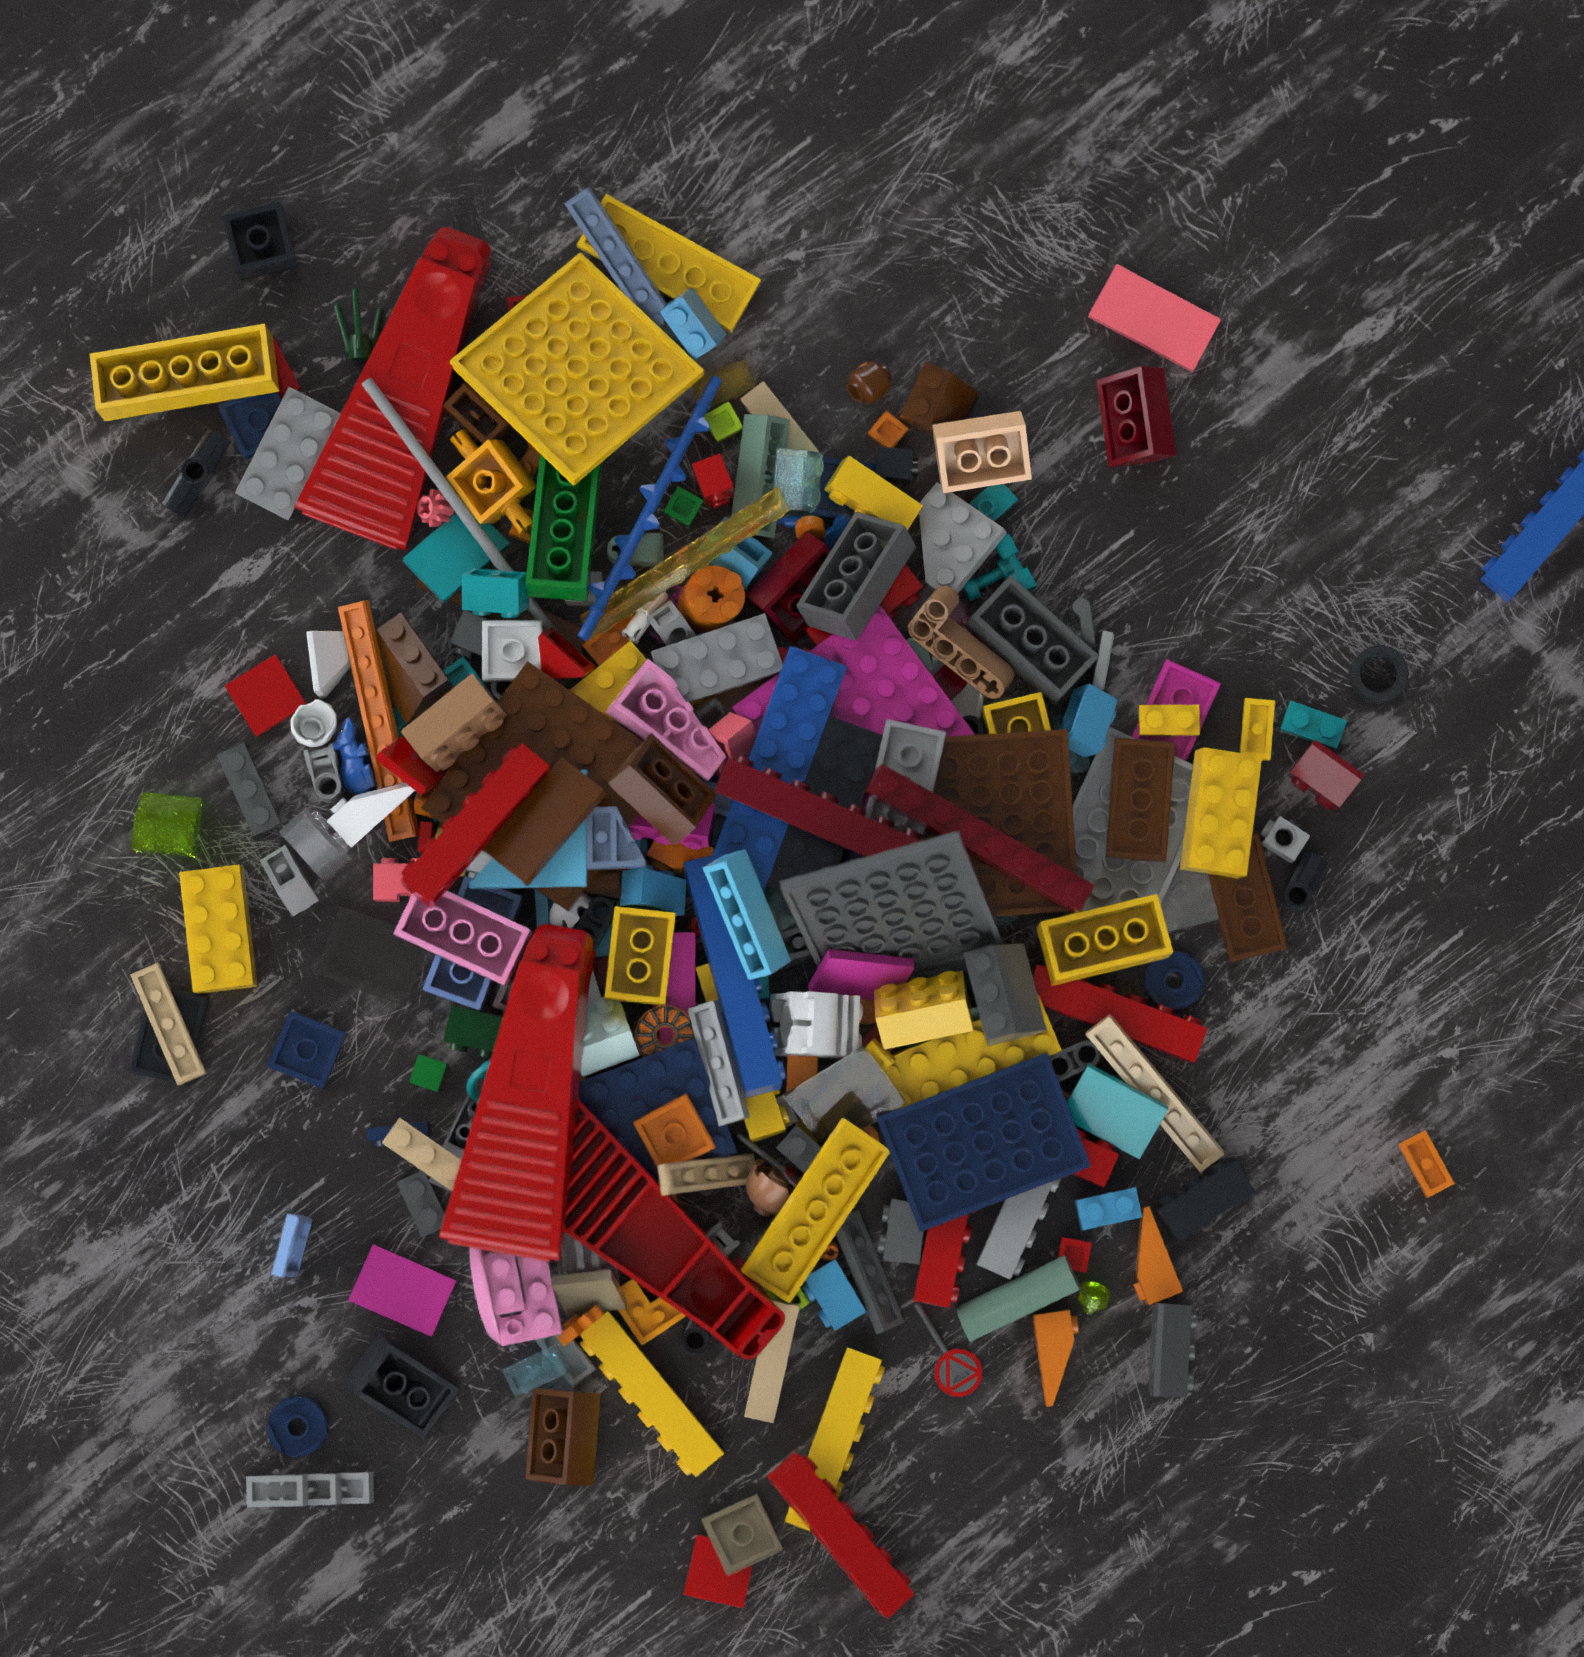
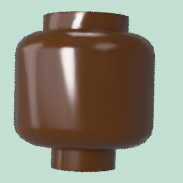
M869 360L849 373L846 387L854 401L870 405L889 393L892 376L884 364H878L876 361Z

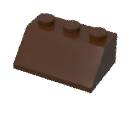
M400 612L378 628L376 636L391 702L407 725H409L455 686L413 626Z
M652 733L619 766L608 783L618 795L624 798L639 815L644 817L673 845H676L698 826L717 795Z
M533 1388L526 1480L562 1485L593 1486L601 1393Z

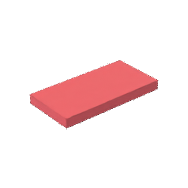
M1118 264L1113 269L1088 316L1090 319L1192 373L1221 321L1220 318Z

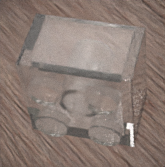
M305 808L283 827L279 833L311 869L326 882L352 859L347 853L351 847L337 832L333 835L330 834L328 829L331 825L317 810L311 813Z

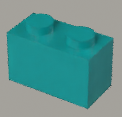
M470 569L462 574V610L473 611V614L478 616L490 615L493 612L501 613V617L504 618L518 617L520 613L529 608V597L525 584L527 572Z

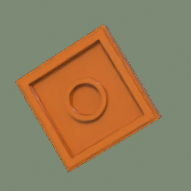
M687 1093L633 1121L657 1168L661 1164L691 1161L716 1148L713 1139Z

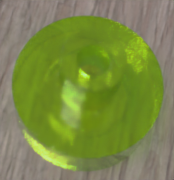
M1085 1282L1082 1284L1078 1294V1300L1084 1306L1083 1310L1088 1314L1095 1313V1310L1105 1309L1110 1299L1109 1290L1097 1282Z

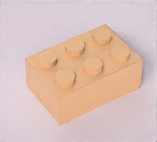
M1021 411L932 425L939 480L943 493L1032 479L1026 425Z

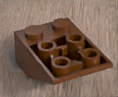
M467 382L443 404L445 412L463 429H466L467 433L480 445L484 444L488 439L501 440L513 428Z

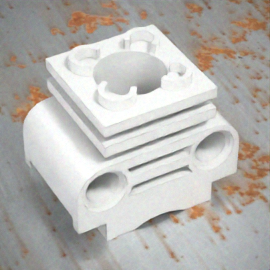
M822 992L770 994V1011L773 1022H780V1028H772L778 1045V1050L774 1051L775 1056L858 1057V1051H860L862 1046V1037L859 1034V1020L863 1016L860 996Z

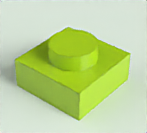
M730 402L721 405L704 416L711 426L710 431L717 444L743 430V426Z

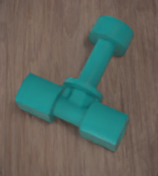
M1006 534L995 547L1000 557L996 561L998 567L974 580L971 577L963 586L962 590L970 602L981 596L979 590L1002 578L1006 580L1010 575L1029 592L1037 588V584L1029 569L1022 567L1017 557L1019 551L1009 534Z

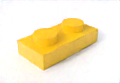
M1244 699L1240 753L1262 756V761L1271 760L1275 700Z
M1199 705L1138 706L1139 736L1200 735Z

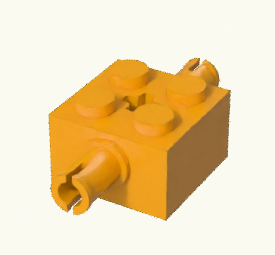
M466 429L457 432V438L452 436L450 441L465 460L449 473L446 479L480 524H495L506 515L517 529L519 535L529 531L528 526L532 528L533 520H531L520 503L523 498L536 488V484L503 440L488 439L478 448Z

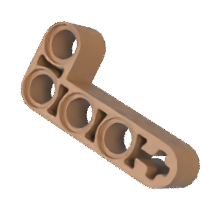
M945 585L939 586L909 622L908 632L910 636L983 695L992 699L999 698L1014 679L1012 667L949 617L959 603V596L953 588Z

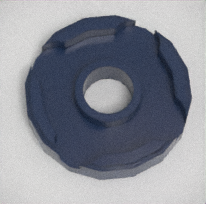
M1173 950L1169 958L1150 962L1145 971V990L1155 1005H1163L1174 1011L1188 1008L1198 1000L1203 990L1204 974L1202 968L1194 957L1184 952ZM1171 972H1177L1182 977V985L1178 989H1171L1166 984V976Z
M294 1396L284 1399L273 1408L269 1416L267 1432L270 1442L277 1451L287 1456L300 1458L314 1453L322 1446L328 1434L329 1423L326 1412L319 1403L308 1397ZM294 1418H301L306 1423V1430L300 1436L294 1435L290 1431V1422Z

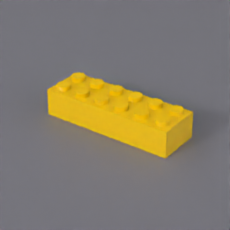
M266 324L90 354L95 408L104 421L279 392L273 335Z

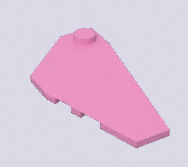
M647 659L605 713L642 740L652 733L689 769L708 781L726 756L708 729L698 720L691 704L685 701L677 689L678 685L673 678Z

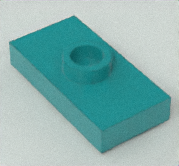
M1005 484L988 486L969 504L995 522L1018 501V498Z

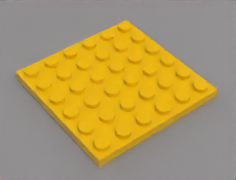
M581 252L450 360L453 369L573 486L704 376V369Z

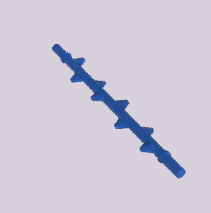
M711 376L702 396L696 401V407L681 436L666 440L665 444L672 454L657 483L641 485L639 490L647 502L631 533L615 538L614 541L621 549V552L606 581L591 583L589 586L596 601L593 606H590V612L577 635L580 639L587 642L590 639L600 617L605 614L603 611L619 580L635 578L636 573L629 564L635 549L646 530L658 529L660 527V523L654 516V513L670 482L685 481L687 476L679 464L695 433L707 432L711 428L704 416L707 410H710V404L722 383L719 377Z

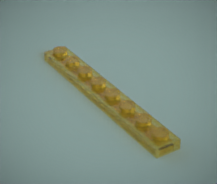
M777 486L613 593L603 611L605 614L600 617L590 639L605 633L612 625L623 618L631 616L646 603L656 600L660 594L672 586L679 585L686 577L697 570L705 568L712 560L723 553L730 552L734 546L746 538L756 535L760 529L772 521L782 518L790 510L783 491ZM587 610L586 612L580 615L582 625L584 624L590 610Z

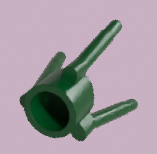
M353 288L355 335H351V341L339 303H335L334 308L345 344V354H349V360L365 361L369 359L378 341L383 309L381 307L377 309L372 337L369 340L368 334H362L358 289Z

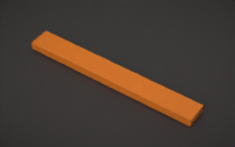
M369 600L340 606L338 611L377 788L382 789L405 783L376 760L378 753L398 740L399 736ZM410 794L384 818L389 842L419 836L418 822L414 812L412 795Z

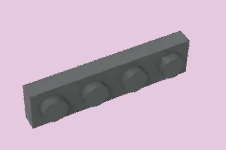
M859 1210L854 1211L848 1215L836 1236L875 1332L879 1334L905 1322Z

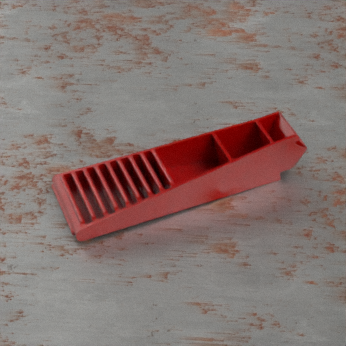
M443 227L435 233L427 245L422 258H419L295 504V508L303 511V515L391 549L397 550V548L405 551L407 550L418 513L417 505L422 498L428 474L362 386V383L370 377L374 380L433 460L446 414L443 404L451 396L457 374L450 364V360L464 349L478 296L491 265L489 263L491 249L485 241L455 229Z
M550 924L539 925L527 944L523 961L520 960L440 1230V1239L448 1240L450 1244L550 1262L551 1259L558 1261L561 1259L589 984L596 951H593V940L585 931Z
M578 1098L564 1232L713 1334L737 1356L739 1355L745 1360L757 1357L784 1325L785 1314L760 1291L747 1275L740 1271L741 1269L671 1195L662 1196L660 1183Z

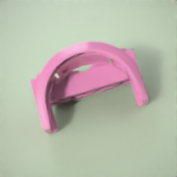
M470 1247V1265L475 1296L486 1331L493 1340L505 1346L563 1334L556 1294L552 1288V1274L549 1262L516 1256L525 1295L524 1303L515 1256L498 1252L488 1254L489 1251ZM522 1311L521 1314L503 1318L499 1316L502 1314Z

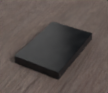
M171 989L190 1036L198 1050L210 998ZM144 1008L129 1073L176 1083ZM190 1081L182 1085L189 1086Z

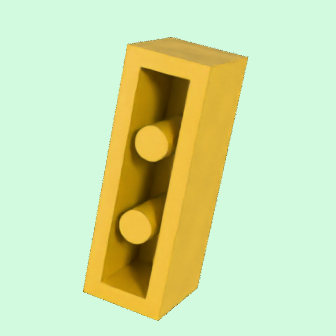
M847 456L841 461L824 488L829 493V498L841 506L847 505L854 510L853 514L859 512L901 524L907 530L923 506L851 456Z

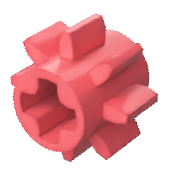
M430 489L429 495L421 496L422 498L417 505L418 514L422 518L421 522L429 523L430 527H440L442 522H450L454 509L440 490Z

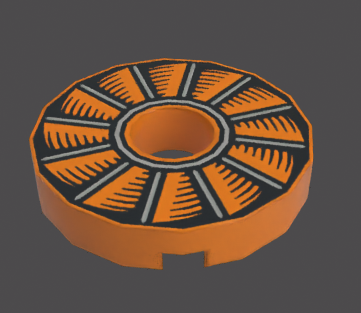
M670 1005L657 1006L648 1010L639 1019L635 1030L636 1044L643 1056L695 1038L690 1017L681 1009ZM667 1026L673 1030L674 1039L669 1044H661L657 1040V1031L661 1027Z

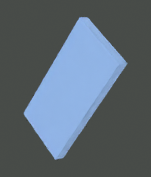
M287 1214L271 1275L279 1277H296L298 1275L313 1220L311 1217Z

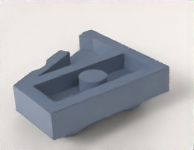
M616 806L595 807L586 818L587 869L647 868V862L619 809Z

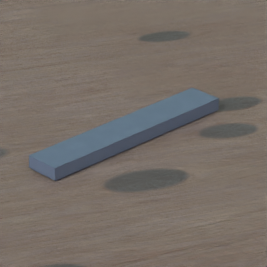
M587 187L565 202V206L621 291L676 344H679L680 340L660 314V311L667 305L665 299L592 188Z

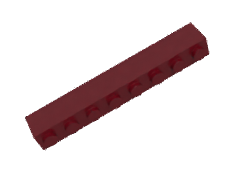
M739 755L736 760L728 758L715 788V792L865 857L908 846L915 842H922L921 838L923 835L906 828L903 833L893 829L895 822L881 816H877L876 821L865 816L867 810L851 803L848 809L837 804L839 798L823 791L820 797L809 792L811 786L795 779L792 785L781 780L783 774L767 767L764 772L754 769L753 765L755 762Z
M884 764L877 767L863 792L938 836L959 831L969 854L1072 913L1081 911L1095 886Z

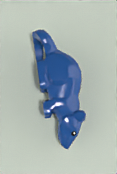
M346 718L339 730L337 741L333 744L335 750H340L342 758V783L354 795L374 791V789L378 790L373 765L368 757L370 755L367 741L364 743L359 742L355 723L352 719Z

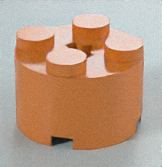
M713 565L699 568L679 594V612L690 623V627L701 633H707L730 625L744 605L745 591L742 579L737 573L721 566Z

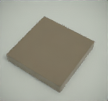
M610 1269L552 1276V1288L567 1315L585 1314L595 1305H598L602 1311L626 1309L627 1299Z
M758 1494L701 1520L727 1576L783 1551Z

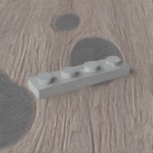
M713 1000L689 1008L688 1013L697 1047L710 1080L709 1092L718 1125L724 1126L750 1118L719 1000Z

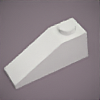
M401 783L355 795L348 802L345 798H342L330 809L334 815L327 822L350 847H353L415 790L406 783Z

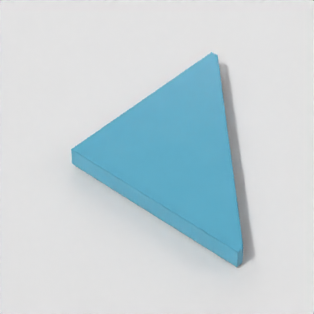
M581 770V771H580V772H582L584 775H586V776L588 777V771H587V770ZM586 819L528 886L492 859L469 882V888L587 887Z

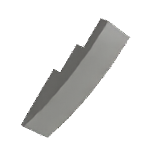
M373 1472L246 1476L247 1507L374 1503Z

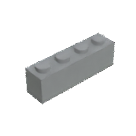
M1061 1178L1003 1201L976 1265L1010 1280L1012 1275H1019L1025 1259L1020 1258L1025 1247L1031 1248L1037 1235V1231H1034L1033 1227L1037 1219H1044L1050 1205L1045 1202L1049 1191L1055 1193Z

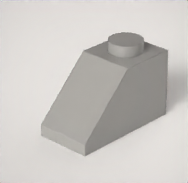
M286 845L260 860L273 887L292 916L308 909L312 904L319 901Z

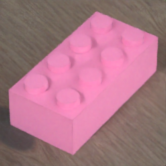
M446 891L431 909L412 894L393 934L507 987L533 932L529 928Z

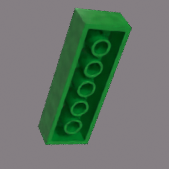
M540 454L525 583L528 597L588 602L603 462L573 486Z

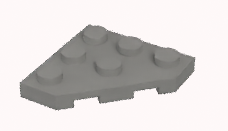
M936 482L920 502L923 505L919 511L925 581L934 591L939 586L945 585L953 588L958 594L1007 533L1003 527L954 493H943L941 484Z

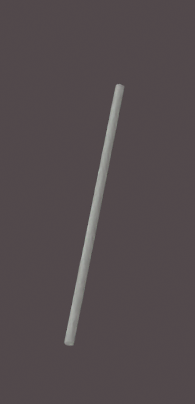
M370 377L364 381L362 386L495 567L502 571H513L374 380ZM529 597V608L527 610L534 620L543 621V632L551 627L557 631L535 599Z

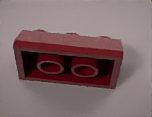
M1140 366L1096 380L1108 467L1151 463L1177 456L1164 368Z
M807 531L745 595L761 614L765 613L767 620L793 644L809 628L796 605L830 553V549L823 542Z

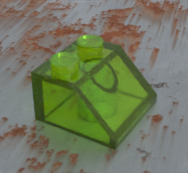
M142 792L134 818L131 849L141 853L196 858L203 798Z

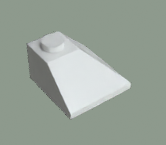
M343 631L306 632L313 689L320 699L328 697L351 667Z

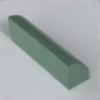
M744 415L731 521L750 536L775 538L790 419L770 415Z
M1066 1255L957 1306L956 1310L969 1342L1080 1290L1081 1286Z

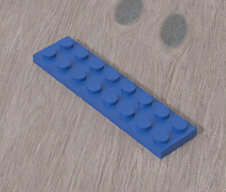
M790 646L748 758L755 762L753 765L754 769L764 772L767 767L783 774L781 780L791 785L794 779L802 783L805 782L847 666ZM733 800L710 863L723 855L746 849L764 893L789 823Z

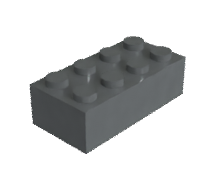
M859 512L854 513L796 605L809 627L854 641L859 639L916 548L904 525Z
M1011 575L971 616L965 626L990 650L1007 662L1034 690L1042 692L1043 698L1053 707L1093 666L1099 657L1093 649Z

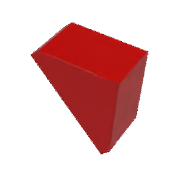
M553 627L539 635L541 668L551 678H583L596 668L590 660Z

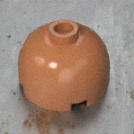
M756 1160L746 1180L747 1195L754 1204L753 1209L757 1213L765 1217H769L770 1214L777 1216L795 1188L788 1182L784 1174L773 1165L770 1168L764 1166L766 1160Z

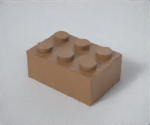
M470 674L400 732L419 756L433 770L438 772L439 770L449 768L456 761L455 757L461 752L474 748L478 744L479 738L487 731L492 732L503 723V718L507 714L473 674Z

